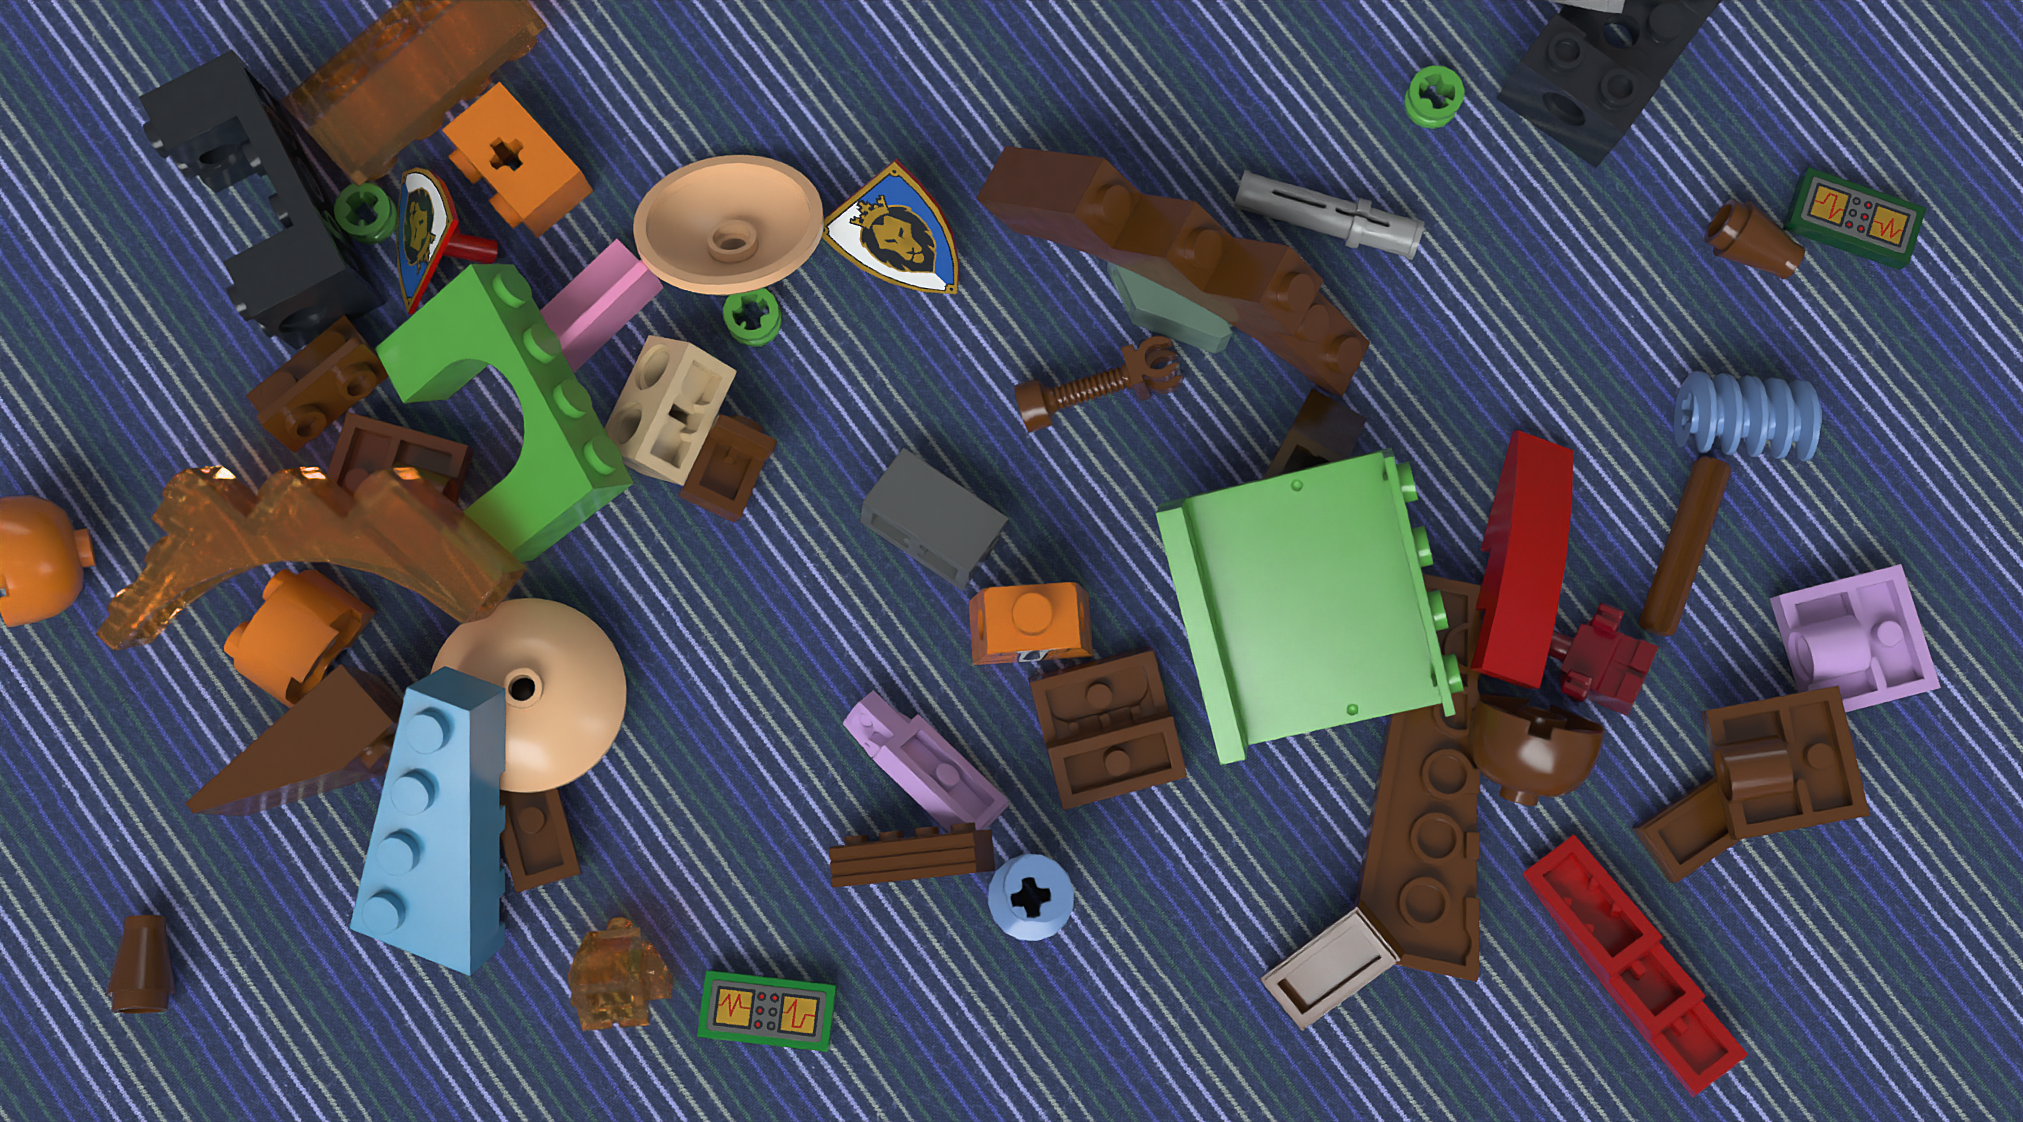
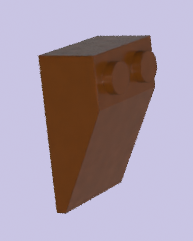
M340 664L186 801L185 804L193 813L247 816L382 776L388 769L404 701L381 676Z

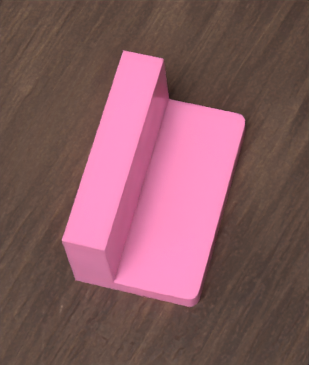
M616 239L543 307L540 313L548 327L560 340L562 353L575 373L664 287L658 277L647 268L642 260L639 261Z

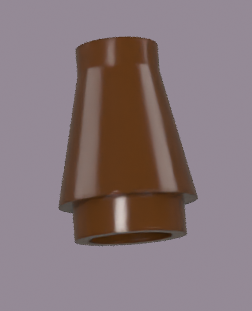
M1735 199L1728 200L1714 215L1704 236V241L1714 247L1713 254L1715 256L1772 273L1782 280L1787 279L1794 273L1805 254V248L1794 242L1752 201L1742 204Z
M135 915L124 918L123 935L105 993L106 996L112 997L111 1012L147 1014L168 1011L169 996L176 994L166 935V917Z

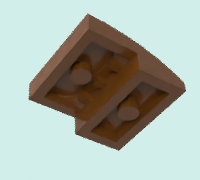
M1151 646L1028 677L1063 810L1187 777L1173 716L1168 710L1155 653Z

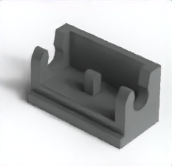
M903 447L863 500L860 522L964 592L1000 539L998 536L1007 525L1009 518Z

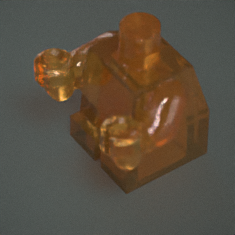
M615 917L608 921L606 930L587 932L579 946L568 972V982L572 990L570 1004L572 1007L576 1006L582 1031L611 1029L613 1023H618L619 1028L647 1026L650 1023V1000L672 998L674 977L667 971L666 965L654 944L648 940H642L640 927L633 928L630 920L623 917Z

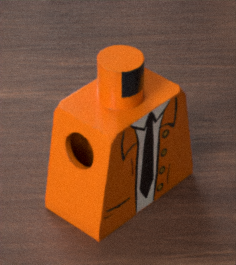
M1076 582L984 588L969 601L973 665L1093 657L1089 593Z

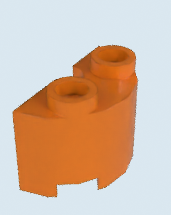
M284 568L274 575L266 585L262 595L265 603L255 613L251 621L241 623L229 635L224 645V652L234 658V668L241 675L291 709L326 677L327 670L334 659L343 650L353 645L377 611L317 570H304L296 575L288 568Z

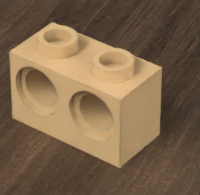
M649 335L604 428L608 437L619 448L623 464L643 475L684 486L737 371L690 342Z

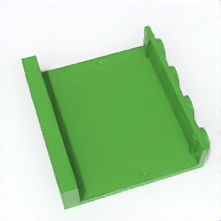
M1392 447L1160 504L1156 517L1220 765L1246 760L1248 745L1440 703L1443 704L1445 716L1455 715L1451 694L1464 691L1455 653L1441 655L1436 631L1449 628L1440 589L1426 592L1420 567L1433 565L1425 526L1411 528L1405 503L1418 500L1410 463L1408 461L1395 464Z

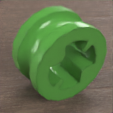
M1433 65L1423 68L1415 74L1404 95V108L1407 116L1413 123L1423 128L1435 129L1445 126L1453 119L1464 100L1465 89L1462 80L1453 70L1445 66ZM1428 86H1435L1437 95L1448 97L1445 98L1440 109H1433L1430 99L1420 98Z
M359 182L351 184L343 189L336 199L334 207L336 221L351 238L359 243L368 245L382 243L397 228L396 205L380 187L373 183ZM364 202L370 208L373 207L378 215L377 219L370 225L364 220H360L359 215L355 212L357 207Z
M766 288L743 294L729 295L723 307V318L732 337L740 344L749 347L763 346L770 343L779 334L782 326V313L774 295ZM749 303H757L760 311H763L765 307L769 308V314L760 317L761 327L756 330H749L745 321L740 326L737 325L736 319L745 315V305Z

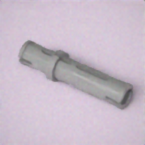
M1248 170L1244 171L1233 207L1236 210L1242 209L1287 222L1294 226L1304 227L1345 239V246L1357 249L1359 244L1404 256L1409 260H1413L1425 221L1419 219L1417 221L1371 208L1372 201L1359 198L1358 203L1312 191L1305 187L1253 174Z

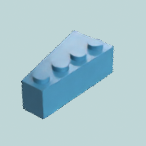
M447 666L407 687L349 928L468 976H471L505 945V923L499 922V897L505 893V867H499V834L505 830V805H500V774L505 772V688Z

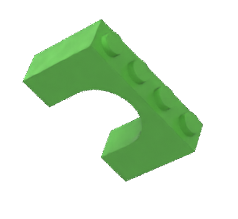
M470 264L375 348L403 403L447 400L489 364L497 368L513 386L519 398L524 417V441L518 461L512 471L501 482L462 512L491 568L534 560L634 484L622 462L619 448L604 430L592 408L589 393L575 377L562 353L560 340L548 327L532 298L528 282L518 272L514 264Z

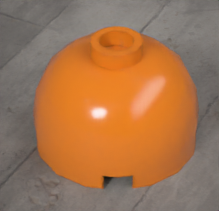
M33 495L0 497V589L6 590V596L0 597V613L3 621L8 627H14L57 616L71 606L82 591L83 568L96 566L89 529L75 530L67 512L51 500Z

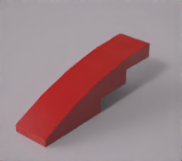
M1517 430L1512 432L1480 549L1490 553L1475 607V609L1485 612L1470 669L1526 689H1540L1555 626L1566 564L1572 509L1574 450Z
M1572 835L1523 872L1522 876L1603 987L1693 1098L1749 1055L1702 1001L1706 995L1662 946L1660 942L1663 936L1575 835Z

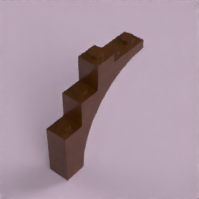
M1005 146L976 198L1015 233L1049 240L1106 260L1170 289L1216 314L1294 366L1323 392L1343 396L1371 343L1319 292L1324 280L1289 245L1232 237L1196 201L1142 194L1105 158Z

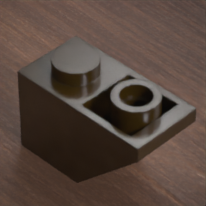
M1311 389L1262 478L1349 458L1367 418L1324 394Z

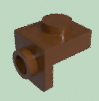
M720 414L714 420L684 486H681L677 496L735 523L741 518L762 466L773 454L777 441L765 435L763 427L747 417L740 415L728 417Z

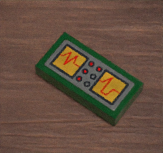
M1807 167L1799 176L1782 229L1901 270L1910 263L1926 207Z

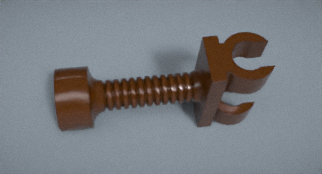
M1152 336L1144 340L1138 350L1134 349L1133 344L1121 347L1125 363L1120 368L1116 366L1114 370L1112 368L1108 369V372L1103 370L1102 374L1097 372L1096 376L1091 374L1090 377L1084 376V379L1082 377L1078 378V381L1076 379L1072 380V383L1068 381L1066 385L1062 383L1060 387L1058 385L1054 386V389L1044 386L1039 378L1014 385L1019 410L1028 433L1053 426V416L1059 411V407L1065 409L1066 405L1069 408L1071 404L1075 406L1077 402L1079 404L1083 403V400L1088 402L1089 398L1094 400L1095 396L1101 398V394L1107 396V393L1113 394V391L1119 392V389L1123 391L1127 387L1128 389H1134L1139 400L1143 401L1151 398L1149 391L1159 394H1168L1176 391L1184 380L1183 374L1175 376L1180 367L1179 362L1166 365L1162 369H1153L1160 362L1178 359L1176 353L1166 349L1174 346L1173 342L1164 336Z

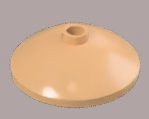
M727 155L691 163L661 179L640 202L634 217L633 231L637 250L642 261L654 275L675 287L700 294L736 295L772 285L794 272L807 261L822 237L824 215L819 193L810 180L798 170L785 163L765 157Z
M537 598L513 599L494 604L477 612L465 620L448 637L440 649L430 673L432 674L440 668L447 666L505 688V772L500 774V790L516 793L542 792L561 787L580 778L591 770L609 751L621 729L627 705L626 677L620 657L613 643L605 632L589 617L572 607L551 600ZM529 678L535 683L534 694L524 701L513 699L511 694L513 684L518 679Z

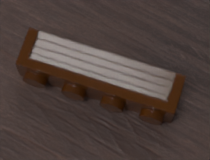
M975 822L952 824L950 825L951 833L940 834L939 826L914 829L915 837L904 838L903 831L879 833V841L869 842L868 835L844 837V845L831 846L829 848L832 888L996 871L992 829L976 830Z

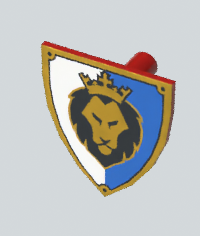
M897 159L892 161L824 218L822 238L861 270L888 283L920 292L958 293L959 257L953 231L936 200L921 182Z
M417 167L402 173L396 231L397 270L407 314L414 315L442 255L493 264L498 252V245L495 240L461 233L456 209L445 182L435 172Z

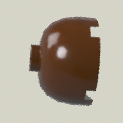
M1481 693L1478 695L1480 699L1478 698L1477 705L1473 708L1470 718L1469 748L1472 759L1482 774L1491 781L1501 785L1499 796L1514 803L1536 806L1539 796L1561 797L1575 791L1592 774L1601 754L1605 734L1604 727L1600 723L1551 705L1550 711L1528 706L1527 703L1530 699L1499 693Z

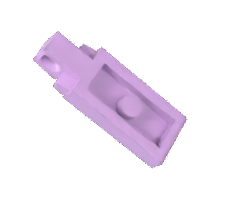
M874 690L856 704L844 720L843 725L859 744L864 747L868 755L873 757V760L949 833H951L950 825L975 822L976 830H986L1009 806V800L919 714L910 719L902 713H897Z

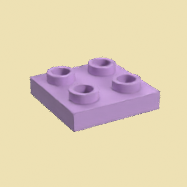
M1901 564L1770 598L1799 693L1839 685L1844 710L1849 712L1941 688Z

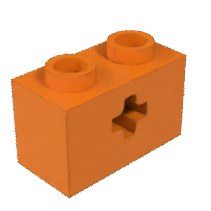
M500 82L442 129L456 148V150L448 155L449 159L472 185H475L483 178L496 192L488 202L513 230L523 222L534 236L539 238L593 192L581 170ZM513 158L521 164L515 171L506 165Z

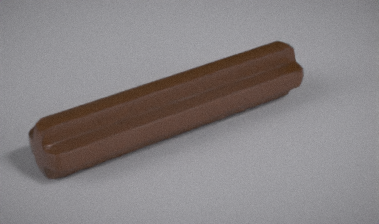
M1702 456L1693 464L1639 619L1640 627L1655 635L1668 637L1677 631L1731 474V466L1722 460Z

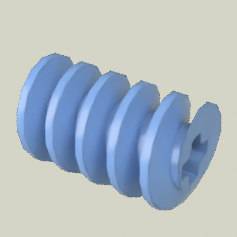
M1695 371L1689 374L1682 383L1677 395L1674 412V432L1678 448L1683 447L1688 440L1689 434L1693 433L1695 434L1697 450L1707 453L1711 449L1716 435L1720 436L1722 452L1732 455L1736 452L1740 439L1745 438L1747 454L1751 457H1758L1763 451L1766 440H1770L1772 456L1776 459H1783L1787 456L1792 442H1795L1797 458L1801 461L1812 459L1817 449L1822 423L1821 404L1816 390L1810 382L1795 380L1787 385L1785 380L1771 377L1762 383L1759 378L1746 375L1736 381L1734 376L1726 373H1720L1711 379L1709 374L1702 371Z
M1023 854L1009 859L995 872L989 885L988 905L994 921L1005 933L1019 940L1039 941L1054 935L1066 924L1073 909L1074 890L1068 874L1056 861L1043 855ZM1026 877H1033L1036 887L1047 888L1048 899L1038 903V913L1034 915H1027L1023 905H1012L1011 893L1021 891V879Z

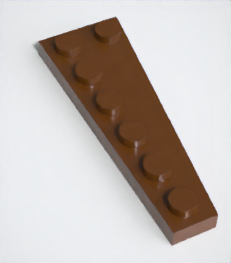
M1422 574L1426 592L1440 589L1449 628L1436 631L1441 655L1455 653L1464 691L1451 694L1455 715L1445 716L1442 703L1388 715L1354 905L1363 900L1405 950L1401 960L1394 965L1478 982L1479 898H1477V859H1480V833H1477V794H1480V769H1477V765L1472 759L1468 735L1473 708L1477 705L1478 698L1480 699V696L1478 697L1480 695L1478 692V679L1481 673L1471 670L1470 667L1481 630V610L1475 609L1481 585Z

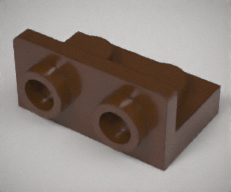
M344 315L246 396L259 412L257 420L262 427L293 453H296L310 440L319 436L326 427L360 399L368 396L389 375L373 346Z

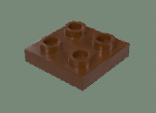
M347 412L307 532L316 537L436 570L474 450L462 443Z
M1839 685L1701 711L1730 840L1746 839L1870 816Z

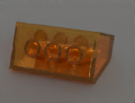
M399 0L280 100V102L359 187L367 179L374 181L388 173L397 162V154L414 139L417 141L424 140L435 133L444 122L445 117L443 115L461 99L467 101L483 92L491 81L490 74L507 60H518L531 51L537 43L536 35L546 28L547 25L527 0Z

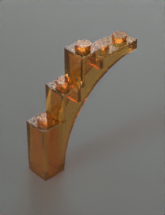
M223 466L188 468L176 474L167 483L162 492L164 501L151 517L169 535L156 542L147 552L144 558V563L147 566L136 581L123 588L111 600L107 608L110 615L96 632V635L114 651L151 644L185 607L218 584L259 566L281 561L328 562L375 573L421 594L458 622L466 624L488 618L528 568L412 467L375 471L360 484L354 494V499L318 467L279 470L264 482L257 496Z

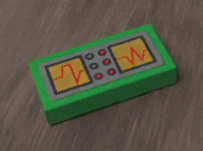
M711 969L706 970L697 1037L828 1052L830 1050L838 984Z

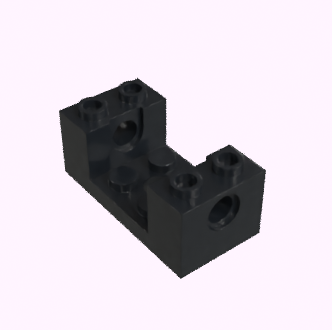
M1625 0L1622 13L1603 12L1565 4L1558 14L1555 13L1525 53L1496 99L1587 163L1597 168L1634 123L1661 86L1659 84L1722 0ZM1608 24L1622 25L1632 36V46L1624 49L1613 47L1606 41L1603 27Z
M233 50L139 97L150 118V121L143 124V129L149 141L162 158L165 159L172 156L178 168L187 179L191 180L199 176L205 185L215 193H218L257 173L260 177L268 175L276 190V193L270 195L268 199L275 214L286 229L223 261L234 283L226 287L227 294L235 309L245 321L256 320L262 331L269 338L278 336L297 350L312 342L342 316L345 315L350 321H353L385 304L351 237L336 221L334 205L278 97Z

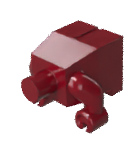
M1601 602L1593 619L1580 625L1574 639L1553 630L1548 656L1563 662L1559 673L1561 692L1567 694L1572 701L1581 703L1588 698L1597 704L1628 717L1659 646L1618 632L1625 611Z

